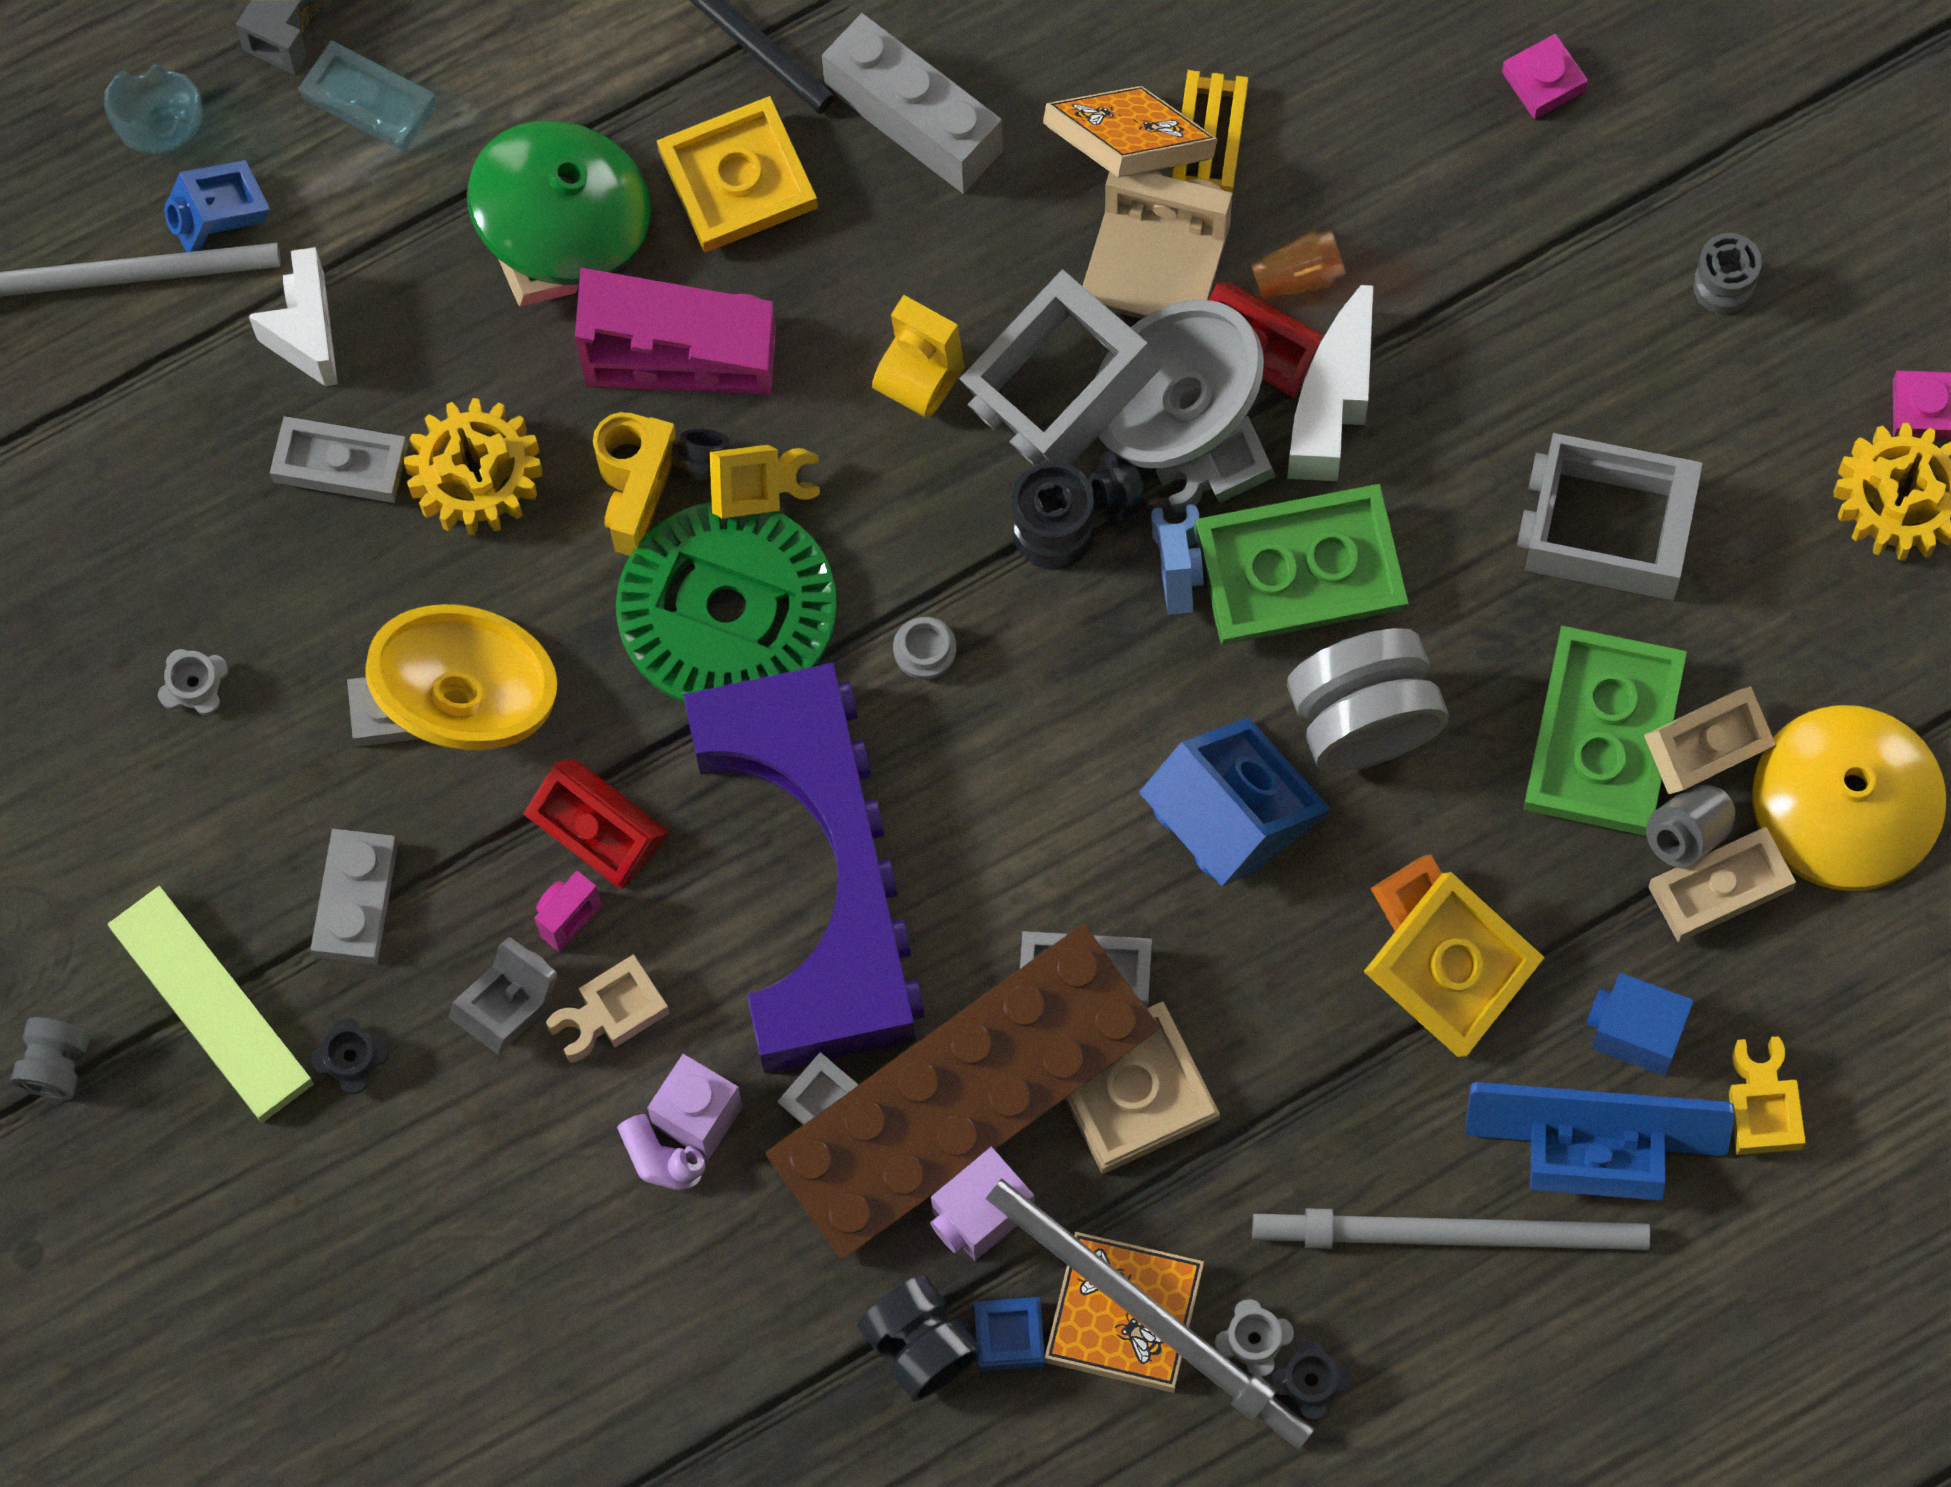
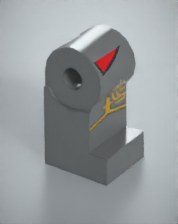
M251 0L236 23L243 51L296 75L307 57L302 34L313 16L324 12L331 5L332 0Z

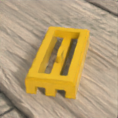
M1188 70L1182 114L1194 122L1198 93L1209 94L1204 130L1216 137L1221 96L1233 97L1222 180L1210 178L1213 160L1211 158L1199 162L1197 177L1186 176L1188 166L1186 164L1175 166L1172 178L1187 182L1191 179L1207 180L1218 185L1223 191L1231 192L1233 196L1248 77L1236 76V81L1224 80V74L1212 73L1211 78L1200 77V71Z

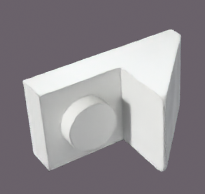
M316 247L291 251L294 274L283 275L284 292L288 308L254 313L249 316L256 338L263 345L324 386L338 385L325 277Z

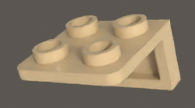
M1158 170L1120 178L1109 172L1105 185V214L1083 287L1110 311L1143 319L1149 314L1171 304L1190 300H1208L1230 227L1232 193L1223 191L1218 185L1207 180L1191 179L1187 182L1162 176Z

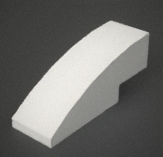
M1360 285L1340 310L1316 351L1305 377L1294 417L1287 479L1337 481L1341 454L1342 424L1365 425L1369 393L1373 286Z

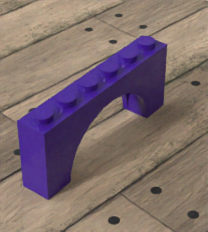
M834 663L683 694L700 774L713 772L746 774L768 781L788 792L818 822L830 843L838 867L837 897L833 914L821 941L812 954L800 967L778 983L763 990L747 994L763 1072L768 1073L809 1064L820 1052L828 1059L916 1041L913 1020L924 1018L925 1014L917 979L904 981L900 959L911 957L910 946L904 920L891 921L886 899L897 897V889L890 859L878 861L873 839L884 837V831L877 800L864 802L860 780L871 778L864 742L863 740L851 742L846 722L858 719L850 681L838 684Z

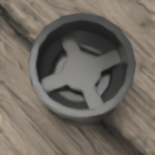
M1722 233L1712 237L1704 245L1693 280L1694 294L1704 308L1719 315L1734 314L1743 310L1751 302L1762 267L1761 253L1756 244L1746 236L1737 233ZM1722 263H1728V264H1729V265H1723V266L1720 267V264H1722Z
M42 1017L29 1018L22 1036L27 1050L24 1053V1057L15 1062L10 1083L20 1090L41 1097L71 1100L74 1097L79 1080L74 1072L75 1062L86 1054L90 1034L80 1027L63 1021Z

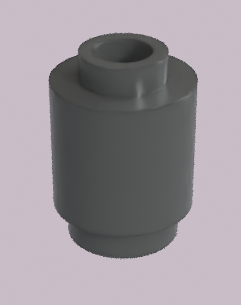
M1693 785L1680 792L1649 817L1646 827L1649 845L1653 852L1665 863L1675 867L1690 866L1728 838L1735 821V807L1728 794L1719 787L1713 785Z

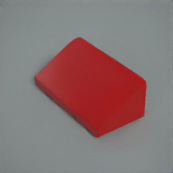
M1230 282L1217 283L1209 301L1225 304L1239 312L1252 326L1260 340L1264 359L1262 380L1289 396L1297 398L1324 336Z
M575 759L554 763L523 813L620 889L628 885L663 844L669 834V831Z

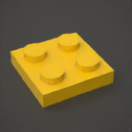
M770 96L657 140L660 156L704 253L818 209L817 197Z
M1452 872L1442 873L1364 970V973L1457 1057H1463L1471 1052L1545 957Z

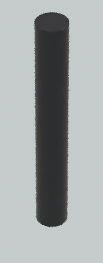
M689 0L818 114H822L832 105L835 99L833 93L726 0Z

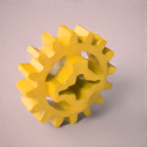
M472 398L469 412L460 413L453 402L446 404L447 419L441 422L429 414L424 418L429 434L427 436L412 434L410 437L413 451L418 454L404 457L407 474L414 476L407 481L412 498H422L419 504L426 518L441 511L440 521L443 529L450 531L456 522L461 520L465 522L468 535H475L478 529V522L487 520L489 526L496 532L501 530L499 515L507 512L510 516L519 519L523 515L518 499L521 497L535 500L537 496L535 483L530 480L541 477L543 474L540 459L534 457L540 452L535 435L525 436L527 428L525 420L521 416L506 422L505 407L501 403H497L489 414L482 412L478 398ZM447 445L444 453L438 455L439 452L443 449V447ZM466 452L471 453L473 461L477 462L481 468L479 469L482 478L481 482L476 480L474 472H470L466 466L468 464ZM509 478L508 482L499 490L503 480ZM457 496H458V497H461V498L466 499V500H460V499H456V498H454V497H457Z
M1909 423L1902 424L1897 437H1891L1884 426L1877 427L1873 437V445L1861 437L1858 438L1851 452L1853 457L1844 456L1838 474L1843 479L1837 480L1834 497L1847 501L1841 505L1838 518L1840 521L1855 519L1857 525L1851 538L1857 542L1870 535L1876 539L1873 545V553L1878 556L1885 550L1887 544L1896 546L1898 559L1903 561L1906 560L1912 546H1917L1926 558L1932 555L1936 546V539L1947 546L1951 544V442L1944 444L1941 448L1934 445L1935 430L1930 427L1924 432L1921 439L1912 437V429ZM1933 472L1937 475L1940 481H1937L1935 479ZM1908 477H1912L1913 481L1910 486L1911 492L1909 496H1905L1902 504L1896 506L1895 502L1899 495L1897 491L1900 486L1904 487ZM1867 501L1873 503L1876 512L1871 508ZM1917 522L1921 523L1920 525L1908 526Z

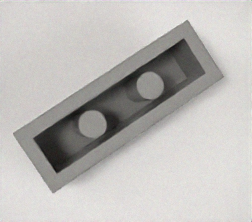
M863 13L822 54L825 87L964 194L1003 152L1002 119Z

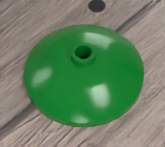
M555 120L533 121L514 126L500 133L483 148L473 165L468 181V210L472 224L482 242L507 266L527 277L542 282L560 285H579L581 268L616 273L636 255L644 241L650 223L651 202L649 191L634 161L609 138L590 128L570 122ZM560 177L569 178L573 180L575 183H566L562 181Z

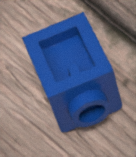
M246 160L180 172L164 208L168 228L174 235H178L186 252L201 251L208 234L262 224L270 210Z

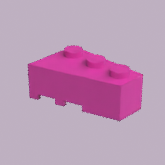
M581 268L575 341L586 387L771 395L776 335L773 301L761 300L749 294L733 295Z

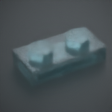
M333 40L327 45L299 87L302 99L403 152H406L437 106L434 93Z

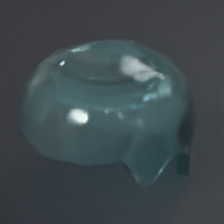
M157 64L152 65L150 70L141 76H132L125 70H121L115 75L104 91L105 112L112 128L127 147L143 154L165 153L185 145L196 135L204 119L200 90L185 74L169 70L165 71Z

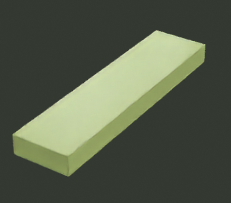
M160 885L108 923L113 934L261 1123L265 1122L314 1085L310 1076Z

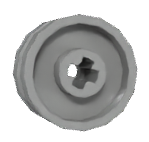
M1391 628L1355 636L1317 652L1300 663L1288 676L1287 688L1297 715L1306 720L1313 721L1307 728L1306 739L1317 767L1324 771L1345 772L1386 762L1418 748L1437 736L1448 725L1449 713L1439 687L1431 681L1423 680L1428 674L1430 663L1417 633L1411 629Z

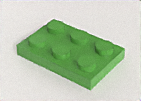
M1380 484L1199 518L1195 520L1193 525L1198 548L1201 551L1202 566L1221 646L1402 611L1409 604Z
M1561 625L1523 810L1647 836V822L1652 813L1656 811L1662 778L1644 735L1673 721L1687 651Z

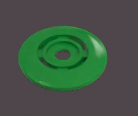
M712 502L695 505L679 511L660 522L639 542L638 548L632 551L624 566L618 583L616 597L617 623L621 640L629 658L638 671L654 687L684 704L683 694L815 667L829 645L835 627L837 612L836 587L831 568L818 544L799 524L777 511L720 518L712 513ZM693 564L695 569L686 576L679 588L676 598L677 611L670 612L665 610L667 595L673 582L685 568ZM732 589L744 597L746 601L745 611L735 621L719 622L712 618L707 610L709 599L720 590ZM789 597V611L777 639L768 648L762 646L761 644L769 637L775 626L778 613L777 601Z

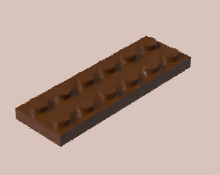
M1083 923L765 1152V1155L842 1261L935 1194L990 1147L994 1150L1150 1038L1161 1028Z

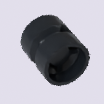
M1058 461L1038 463L1025 470L1016 481L1012 493V526L1015 546L1022 557L1034 566L1049 570L1067 568L1080 561L1090 549L1094 536V498L1092 486L1081 471L1070 464Z
M926 1275L912 1278L895 1288L872 1306L857 1324L858 1329L879 1357L891 1356L894 1359L891 1373L912 1402L921 1401L941 1390L962 1374L981 1353V1348L960 1320H947L944 1317L948 1304Z

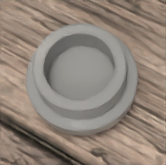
M932 617L915 618L905 623L896 633L893 642L894 658L899 668L907 675L917 679H933L944 674L952 666L957 652L956 639L952 630L942 621Z

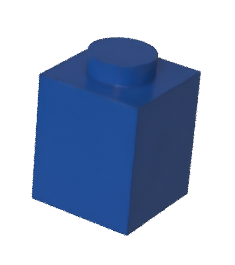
M1619 972L1612 992L1599 988L1586 1025L1598 1030L1591 1049L1665 1076L1694 1000Z

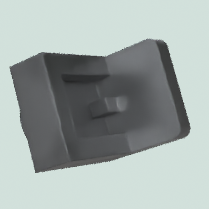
M509 937L499 945L493 966L453 1001L448 1018L499 1055L546 1012L557 973L547 965L540 955L527 950Z

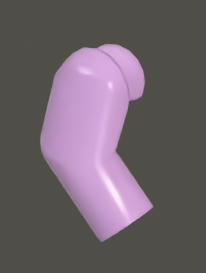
M646 1114L633 1116L618 1125L617 1129L642 1180L677 1191L691 1188L699 1182L705 1170V1159L697 1148L687 1146L684 1151L681 1148L675 1149L660 1145Z

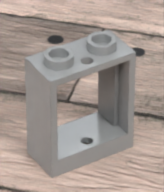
M1062 269L961 376L960 380L975 396L967 405L993 430L1002 422L1016 435L1009 441L1010 444L1032 465L1035 466L1043 460L1047 462L1058 461L1071 465L1157 374L1164 364L1142 337ZM1070 316L1112 352L1115 357L1050 427L1043 432L998 391L1065 319Z
M1553 433L1548 455L1535 454L1528 490L1540 492L1537 512L1524 510L1517 547L1529 549L1524 571L1674 601L1681 577L1703 463ZM1560 474L1667 495L1668 499L1655 564L1548 543L1547 538Z

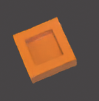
M1431 854L1418 858L1371 887L1374 896L1395 932L1442 874Z

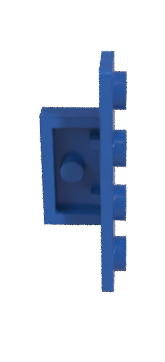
M1475 1082L1470 1086L1466 1134L1477 1137L1531 1141L1530 1190L1662 1200L1665 1187V1151L1716 1156L1726 1155L1729 1150L1735 1112L1734 1104L1731 1102Z

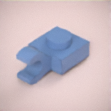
M1194 504L1186 505V520L1178 524L1166 522L1163 519L1161 507L1154 508L1151 514L1152 537L1160 550L1161 573L1168 615L1192 613V587L1203 585L1200 548L1188 549L1197 541L1193 525L1195 520L1199 519V512Z

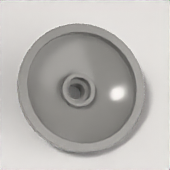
M1209 300L1183 301L1163 307L1144 317L1133 325L1131 329L1150 345L1164 366L1098 437L1119 459L1138 467L1166 468L1180 465L1202 456L1223 442L1238 427L1254 403L1260 388L1264 365L1263 350L1256 332L1248 321L1233 308L1219 302ZM1109 351L1107 353L1106 357L1104 358L1103 362L1099 367L1096 376L1115 357V355L1112 352Z

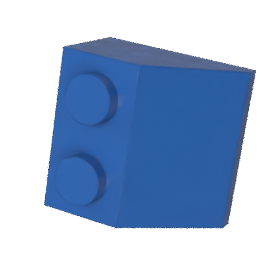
M1249 717L1182 741L1139 792L1153 808L1157 820L1177 835L1195 856V861L1200 869L1214 878L1222 887L1259 871L1323 820L1331 811L1330 807Z

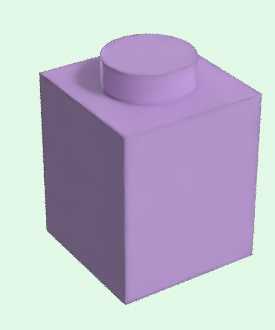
M682 1054L647 1109L655 1130L685 1148L687 1146L697 1148L704 1156V1159L709 1161L743 1109L738 1086Z
M992 1147L931 1196L932 1212L936 1216L930 1222L932 1228L951 1251L956 1253L963 1247L974 1261L979 1259L1018 1226L985 1199L1001 1178L1035 1204L1034 1194Z

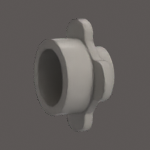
M184 649L173 651L166 659L167 666L164 673L166 684L158 691V698L161 704L171 710L184 706L195 708L201 715L214 713L220 706V699L217 695L220 680L228 674V666L225 660L218 655L207 657L197 651H187ZM192 677L199 679V683L195 687L187 685L188 680Z
M1251 1299L1243 1300L1236 1305L1235 1317L1232 1319L1228 1330L1222 1331L1217 1335L1215 1347L1227 1359L1233 1357L1245 1364L1251 1376L1256 1373L1261 1378H1264L1273 1372L1275 1366L1274 1358L1281 1347L1287 1346L1292 1342L1294 1330L1289 1321L1286 1319L1277 1320L1271 1312L1261 1308L1257 1301ZM1251 1333L1260 1335L1261 1341L1258 1344H1251L1249 1342L1248 1336Z

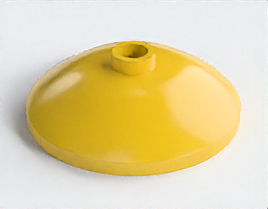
M441 604L424 606L406 611L394 617L382 626L373 638L365 667L370 693L377 705L392 721L410 734L426 742L455 750H490L506 747L526 739L535 733L547 720L557 691V677L553 663L545 649L531 634L500 615L462 605Z
M1840 705L1820 708L1801 715L1788 723L1773 737L1776 745L1763 752L1755 771L1752 785V806L1758 829L1760 830L1764 827L1768 829L1789 870L1801 878L1822 887L1841 891H1865L1889 885L1903 878L1926 858L1942 829L1946 812V790L1942 772L1933 753L1925 742L1907 725L1888 714L1871 708ZM1850 775L1858 776L1864 780L1866 789L1853 791L1846 786L1844 778Z

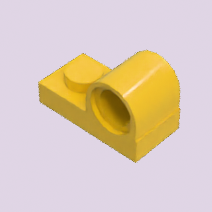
M903 295L891 314L895 339L878 365L872 381V388L928 419L937 411L965 369L958 324Z
M619 412L609 415L602 420L594 431L593 446L601 477L608 485L623 491V493L614 491L604 522L605 527L610 528L615 552L630 556L632 551L638 548L639 542L649 532L673 466L671 461L672 448L678 444L673 423L633 413ZM624 444H631L640 448L638 453L631 458L617 459L611 456L615 448Z

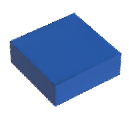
M1040 1297L974 1302L977 1344L981 1348V1353L978 1356L979 1372L1045 1367Z

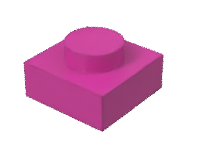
M1556 34L1507 59L1503 63L1502 74L1534 120L1583 94L1587 89V78Z
M1896 370L1893 378V437L1898 436L1903 423H1909L1912 429V437L1921 439L1924 432L1930 427L1935 430L1934 439L1951 440V372Z
M576 871L565 884L562 881L555 882L543 894L536 907V911L539 913L534 919L540 937L558 952L563 950L602 906L597 886L579 871Z

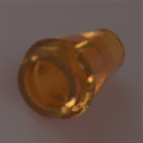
M1312 229L1262 258V261L1251 264L1263 299L1274 295L1276 297L1334 287L1333 281L1347 276L1331 229L1316 234L1315 230Z

